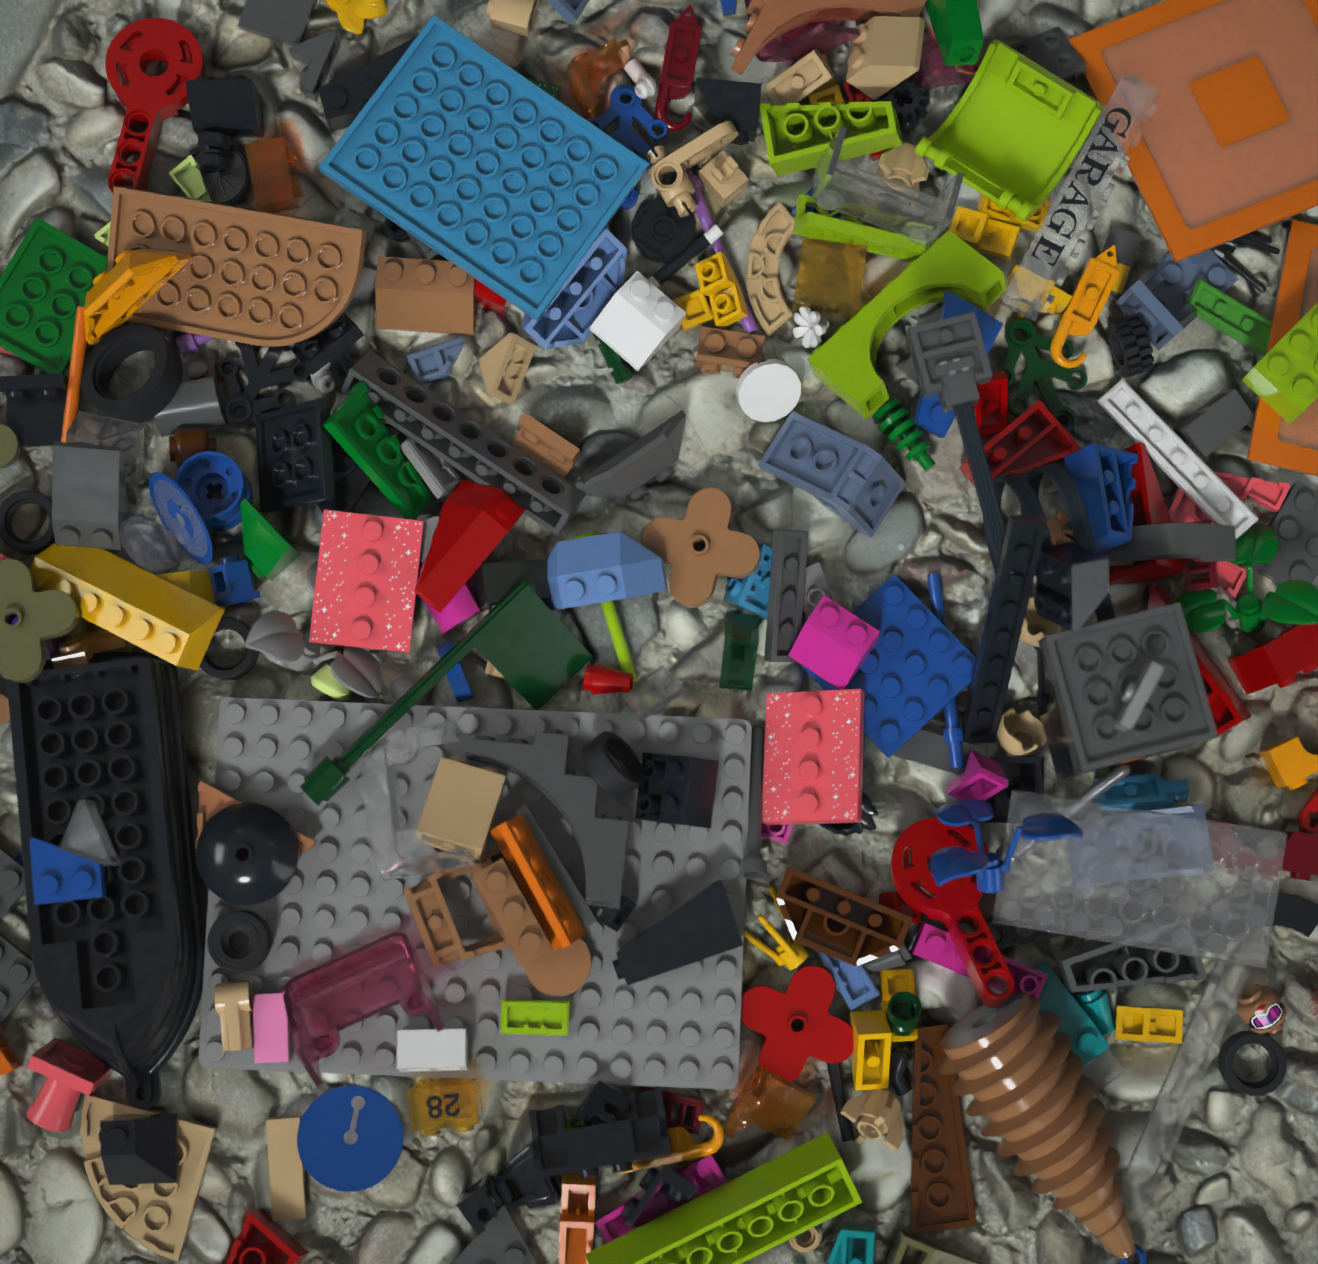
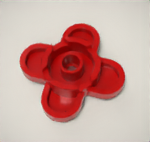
M806 965L799 968L793 974L785 992L777 991L765 985H756L748 988L741 996L742 1022L748 1028L765 1035V1040L758 1055V1064L762 1074L773 1083L787 1084L795 1080L800 1075L807 1058L810 1056L826 1063L836 1064L849 1058L854 1050L853 1030L850 1025L844 1020L828 1013L835 994V983L829 972L820 966ZM794 1019H801L803 1021V1028L801 1030H792L791 1022Z

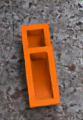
M579 1173L563 1175L558 1264H588L585 1254L593 1251L596 1177L580 1179Z

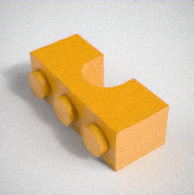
M1298 737L1284 739L1259 752L1276 787L1288 786L1290 790H1293L1308 783L1306 777L1316 772L1318 773V752L1316 754L1307 752Z

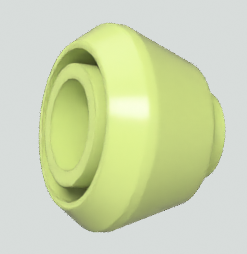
M325 664L312 675L311 684L317 690L340 702L351 700L353 691L336 680L329 665Z

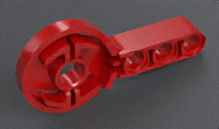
M146 18L129 24L114 37L106 54L105 68L107 78L120 102L127 108L108 177V187L112 195L114 186L131 184L133 185L132 188L146 189L163 121L178 115L177 110L188 104L186 80H195L198 76H205V59L194 35L183 25L164 18ZM182 49H183L184 54H185L186 62H184V55H183ZM162 60L168 64L167 70L159 76L145 74L147 65L152 61ZM117 65H119V73H120V77H121V79H122V80H121L122 84L120 83V78H119V75H118ZM148 125L145 131L135 132L139 126ZM141 155L137 161L127 162L130 156Z
M937 817L920 820L905 829L895 843L890 860V874L894 887L901 898L911 907L928 914L927 918L939 920L945 924L981 1002L989 1008H1000L1007 1003L1014 989V980L979 909L978 903L984 893L977 889L976 874L953 879L939 887L928 869L931 856L939 849L959 846L968 851L975 850L978 852L975 832L967 825H945ZM958 835H960V836L963 837L965 840H967L971 845H969L966 841H964V840H963L962 838H960ZM983 841L985 853L989 852L985 842ZM907 846H909V847L912 848V852H911V866H912V867H910V865H909V854H910V850H911V849L906 848L905 851H904V853H903L904 848L907 847ZM921 887H923L930 894L934 895L935 898L933 899V896L926 893ZM960 924H970L976 932L966 933L960 928ZM974 954H985L990 962L980 963L975 959ZM988 984H999L1004 989V993L996 994L992 992Z

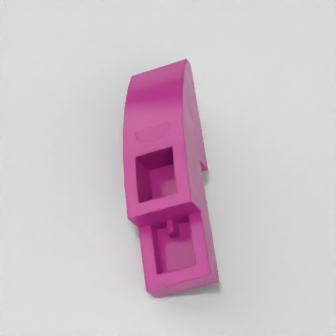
M922 922L910 953L969 977L950 934ZM974 954V957L978 962H990L989 958L985 954ZM1003 956L1014 980L1012 993L1026 992L1030 997L1039 999L1048 974ZM988 984V986L1004 992V989L999 984Z

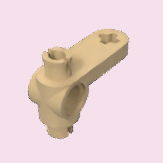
M725 121L716 125L670 155L667 154L663 145L654 148L658 157H656L652 150L645 155L652 166L648 173L654 186L658 189L668 207L675 206L680 217L689 215L685 208L686 205L692 213L698 208L697 203L692 198L695 188L686 170L725 147L738 136V131L732 121ZM677 172V179L673 184H663V179L667 173Z

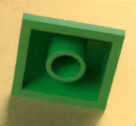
M245 498L240 502L244 554L251 560L248 563V567L258 578L261 579L265 575L272 581L300 553L262 512Z

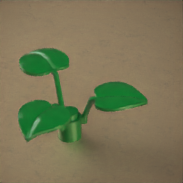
M1255 523L1236 540V561H1229L1233 564L1246 563L1248 595H1244L1239 599L1236 609L1225 599L1217 600L1216 592L1213 589L1184 592L1173 604L1180 602L1189 633H1205L1217 629L1225 621L1226 610L1231 614L1232 620L1238 619L1241 630L1247 633H1255L1264 628L1267 617L1273 621L1286 624H1318V590L1310 582L1288 580L1280 583L1275 593L1267 592L1263 603L1255 596L1252 563L1267 564L1274 559L1278 552V540L1274 531L1267 525Z

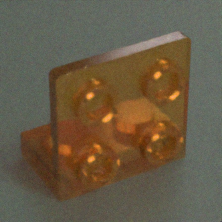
M627 39L620 42L618 40L609 41L600 48L601 50L590 55L582 53L574 57L571 63L567 65L569 89L584 119L587 120L596 116V104L599 103L596 94L599 92L596 81L623 70L624 66L629 62L630 45Z
M758 1065L730 1106L723 1125L724 1135L733 1139L740 1128L745 1130L749 1123L753 1122L784 1140H789L815 1104L816 1096Z

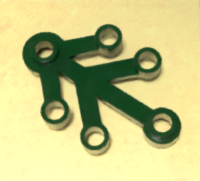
M1025 318L1014 319L1006 326L1004 331V338L1009 348L1003 365L997 372L1005 371L1009 374V387L1015 380V372L1013 370L1021 352L1027 366L1016 396L1008 403V411L1011 415L1019 417L1029 409L1028 399L1034 382H1036L1052 415L1055 418L1063 417L1066 419L1067 425L1064 429L1069 433L1076 426L1077 416L1072 409L1062 406L1048 376L1066 382L1071 390H1080L1087 383V375L1083 370H1071L1039 358L1035 347L1050 352L1052 338L1038 334L1035 325L1030 320ZM1016 330H1022L1025 333L1024 340H1018L1015 337ZM1065 341L1063 346L1068 349V355L1064 357L1069 359L1073 354L1074 348L1069 341ZM1072 375H1079L1081 377V385H1075L1072 382ZM1014 401L1023 403V411H1016L1014 409Z

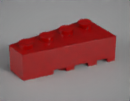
M259 1208L249 1211L241 1233L236 1238L225 1264H300L309 1252L276 1222H272V1219Z

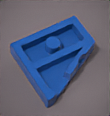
M29 838L34 905L107 897L104 862L80 855L39 838Z

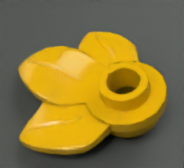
M325 0L327 6L337 13L339 24L345 30L355 34L362 33L364 19H377L388 12L384 0Z

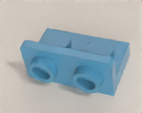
M757 543L761 550L759 567L748 577H731L726 585V594L723 600L763 619H767L772 548L765 544Z

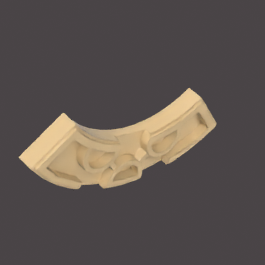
M780 201L768 212L757 228L750 245L746 263V289L749 303L756 320L768 337L794 315L781 293L778 267L783 249L793 236L795 218Z

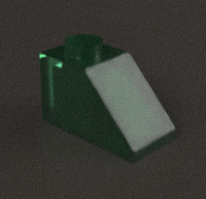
M726 613L719 688L752 691L758 645V615Z

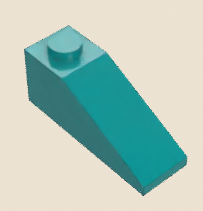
M1043 961L1034 967V969L1048 974L1038 999L1040 1001L1039 1010H1050L1057 1013L1060 1019L1057 1031L1068 1034L1072 1039L1069 1053L1077 1054L1082 1058L1084 1065L1108 1049L1110 1047L1048 964Z

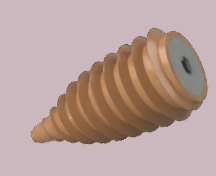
M1026 992L1011 993L1007 1003L1000 1008H989L986 1005L978 1007L959 1020L943 1036L940 1046L947 1057L941 1063L939 1073L942 1075L959 1074L960 1078L952 1089L953 1094L956 1096L973 1095L974 1098L966 1109L967 1115L972 1117L986 1115L988 1117L982 1125L981 1134L985 1137L999 1135L1003 1137L996 1148V1154L1000 1157L1014 1155L1019 1157L1013 1166L1012 1172L1016 1176L1034 1174L1037 1177L1031 1186L1032 1193L1044 1194L1051 1192L1056 1196L1052 1203L1053 1209L1061 1210L1067 1208L1076 1216L1074 1222L1083 1223L1112 1255L1117 1256L1119 1259L1131 1256L1136 1251L1134 1246L1135 1239L1125 1215L1126 1205L1119 1196L1123 1187V1180L1119 1175L1114 1174L1120 1163L1119 1152L1110 1147L1114 1137V1130L1108 1123L1102 1122L1105 1114L1104 1104L1100 1100L1092 1098L1095 1090L1094 1081L1087 1076L1081 1075L1084 1068L1082 1058L1077 1054L1069 1053L1072 1046L1071 1037L1064 1032L1057 1031L1060 1023L1059 1016L1056 1012L1050 1010H1039L1040 1001L1037 998L1030 997Z

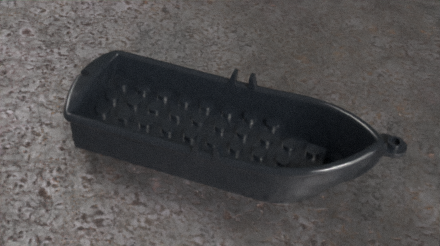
M107 652L100 654V663H92L91 658L89 664L56 669H54L53 664L46 666L37 678L26 683H17L7 679L30 946L36 977L54 1011L81 1044L106 1066L125 1077L126 1095L129 1104L148 1110L155 1107L161 1098L159 1071L169 1061L183 1041L196 1014L201 998L206 939L199 885L201 876L196 862V839L194 837L177 666L153 654ZM29 838H39L80 855L104 862L107 897L34 905ZM142 1087L148 1091L146 1099L141 1097L140 1091Z

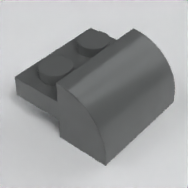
M214 357L182 363V379L175 396L160 413L154 416L161 437L174 435L175 430L180 427L210 428L226 425L223 397L219 390L217 364ZM154 368L149 369L150 375Z

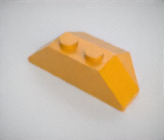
M127 249L119 254L115 259L116 265L110 271L106 270L100 273L93 280L94 286L86 293L84 321L85 337L89 345L97 344L104 336L120 328L192 259L190 254L154 249L132 251Z

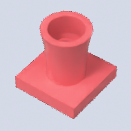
M56 1037L31 1056L27 1068L46 1076V1080L38 1095L26 1112L28 1119L39 1127L50 1131H69L72 1128L80 1094L83 1093L89 1096L111 1076L113 1070L93 1054Z

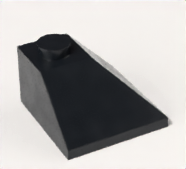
M696 78L694 106L712 127L725 121H732L738 131V136L731 142L732 144L746 145L749 142H755L762 83Z
M177 1113L109 1116L100 1121L101 1158L109 1185L178 1182Z

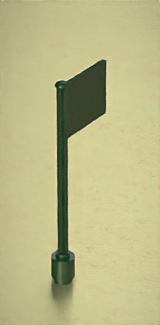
M521 577L522 581L348 749L339 757L335 756L333 759H330L326 756L304 777L305 782L300 788L318 806L324 800L328 802L350 781V778L346 775L350 771L349 768L474 647L484 655L535 710H539L593 656L535 594V583L528 577Z

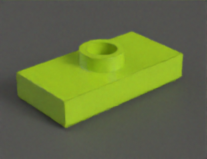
M502 998L500 1034L568 1036L570 1000Z

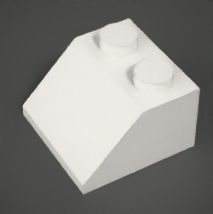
M636 271L614 294L589 330L611 347L634 369L639 371L679 330L686 312L640 272Z

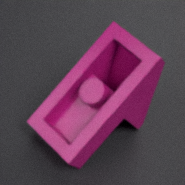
M972 750L969 754L965 773L949 782L946 794L958 800L973 798L985 801L1008 787L1009 779L997 761Z

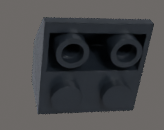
M231 75L228 79L198 76L195 80H186L192 127L197 136L201 132H219L227 134L231 138L263 137V99L252 78L248 79L244 75Z
M1073 542L1041 547L1035 572L1036 594L1034 596V605L1037 614L1071 632L1079 631L1109 592V558Z
M643 752L641 764L644 771V780L639 784L635 819L711 828L719 761Z

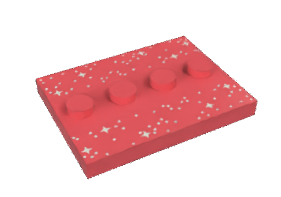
M324 510L309 643L409 653L416 596L414 590L418 578L424 521Z
M862 689L766 693L762 795L763 824L861 823L865 692Z

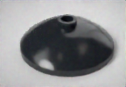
M258 803L234 804L216 813L202 829L196 847L198 871L206 886L221 899L238 905L263 903L280 894L292 880L299 861L298 840L290 823L276 810ZM242 847L249 851V857L245 861L240 860L238 857V851Z

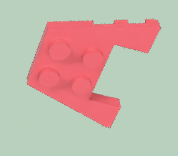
M1213 471L1243 503L1247 498L1273 512L1279 511L1291 487L1290 484L1285 482L1277 483L1264 481L1260 478H1245ZM1178 487L1167 509L1172 523L1210 520ZM1201 559L1192 560L1196 565L1209 564V562H1202ZM1217 561L1219 588L1228 597L1235 598L1246 577V570L1229 561ZM1204 572L1208 577H1210V572Z

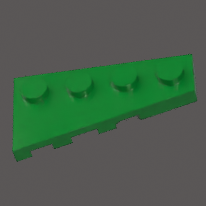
M363 380L353 386L323 426L405 519L415 520L432 497L411 462L404 460L400 453V442L395 434L390 435L381 420L384 418V415L378 405H372L366 394L369 389Z

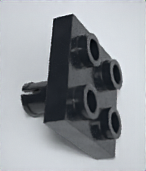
M343 312L327 329L307 340L294 343L295 345L290 350L311 375L330 362L341 378H346L350 368L356 363L346 352V349L364 336V334Z

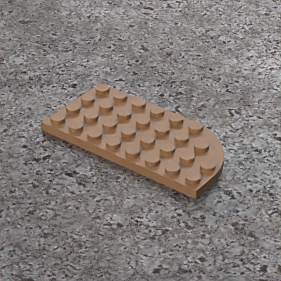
M114 186L107 270L110 271L116 265V257L127 249H131V251L154 249L189 253L192 259L127 320L128 322L256 346H285L318 335L332 325L345 311L360 281L367 229L136 188Z

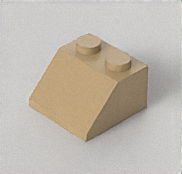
M874 16L866 23L858 25L851 35L852 42L850 56L847 61L846 81L873 100H876L917 72L920 67L925 20L921 17Z

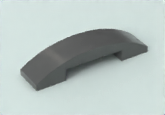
M1164 523L1133 526L1131 541L1100 555L1109 558V566L1134 565V561L1184 558H1201L1202 562L1236 561L1235 527L1204 523Z

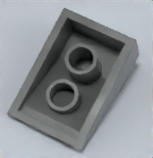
M54 441L52 460V524L56 545L122 550L130 528V517L121 447Z

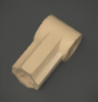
M251 981L219 983L215 985L214 1001L216 1012L220 1015L223 1051H238L254 1047L251 1012L253 1011L252 995L254 991Z

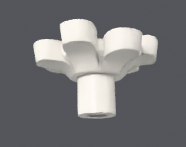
M808 306L800 307V313H795L794 321L799 327L793 329V335L795 338L803 336L802 344L805 348L811 346L815 348L821 344V335L826 333L829 321L826 317H821L818 311H811Z

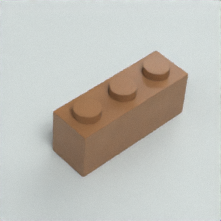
M503 859L496 861L469 877L518 967L527 965L553 949Z

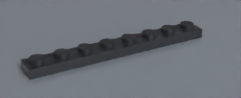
M1009 516L962 723L963 742L995 743L1047 526L1044 516Z

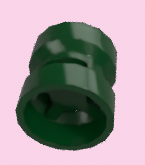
M899 992L889 1000L886 1019L891 1032L895 1035H910L918 1027L922 1006L920 1000L912 993Z

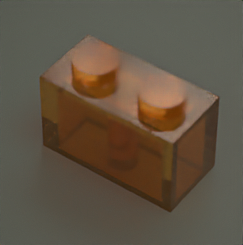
M284 137L245 143L257 209L272 213L298 209V198L303 197L299 177L294 178L292 167L297 166L293 146L288 147Z

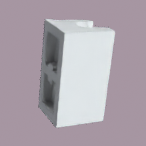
M466 1028L397 1030V1069L400 1072L468 1070V1035H466Z

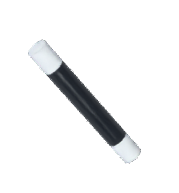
M715 224L648 280L658 288L720 238L723 232Z

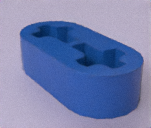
M452 639L436 645L440 659L454 646ZM459 661L446 675L457 702L461 703L474 698L461 661Z

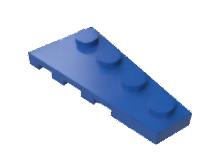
M951 291L945 292L942 302L944 306L941 318L938 321L975 312L986 354L988 355L1003 323ZM920 392L913 422L935 436L944 438L956 417L954 410L943 413L939 395L923 399Z

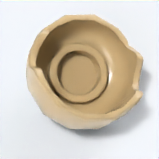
M1029 597L1020 640L1031 646L1040 647L1038 641L1047 635L1061 632V626L1038 615L1034 605V597Z
M1011 707L1001 715L997 738L1001 747L1007 753L1018 757H1030L1042 751L1047 743L1042 721L1033 716L1031 711L1026 710L1022 713H1016L1014 707Z

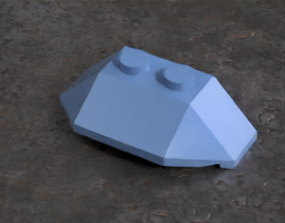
M604 228L538 322L525 313L521 328L543 349L583 343L592 332L589 330L590 326L614 294L624 285L627 248L607 228Z
M623 531L557 542L545 563L550 598L544 603L550 610L626 599L668 590L663 558Z

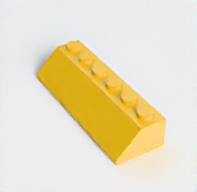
M53 543L35 557L30 568L35 579L36 593L47 590L65 592L75 600L79 608V616L178 667L198 671L225 611L224 608L102 548L56 545Z

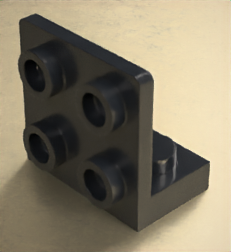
M63 373L0 376V392L6 396L7 426L19 436L21 448L51 447L54 441L61 442L68 377Z
M665 1164L658 1166L656 1169L654 1167L649 1168L638 1185L643 1189L638 1198L634 1196L630 1198L620 1213L624 1217L621 1226L626 1229L633 1226L658 1185L661 1186L659 1192L674 1203L680 1202V1200H690L698 1187Z

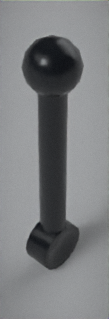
M1034 646L1035 650H1037L1038 695L1035 697V703L1038 706L1044 707L1049 703V697L1045 694L1044 661L1040 647Z

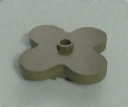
M5 559L0 561V673L11 681L26 683L37 678L45 666L44 643H46L47 639L64 636L71 632L78 622L79 608L75 600L63 591L47 590L36 593L35 579L32 571L20 561ZM18 616V621L12 625L13 619Z

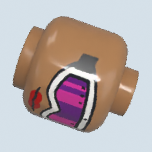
M1254 984L1245 988L1239 994V1001L1236 1005L1237 1013L1251 1032L1273 1035L1282 1029L1283 1021L1287 1016V1009L1272 987Z

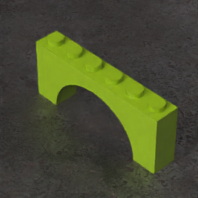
M948 230L944 235L936 238L924 254L912 260L898 277L889 281L874 299L866 302L851 320L842 324L823 345H819L813 351L808 361L814 376L863 418H869L890 398L884 381L878 376L875 369L878 349L888 331L911 311L933 302L943 301L944 294L947 291H951L970 304L985 311L1008 290L1004 272Z

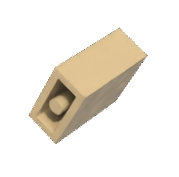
M441 757L416 828L415 842L481 861L503 794L506 776L501 775L498 770L491 767L477 768L468 765L461 758L450 757L447 759Z

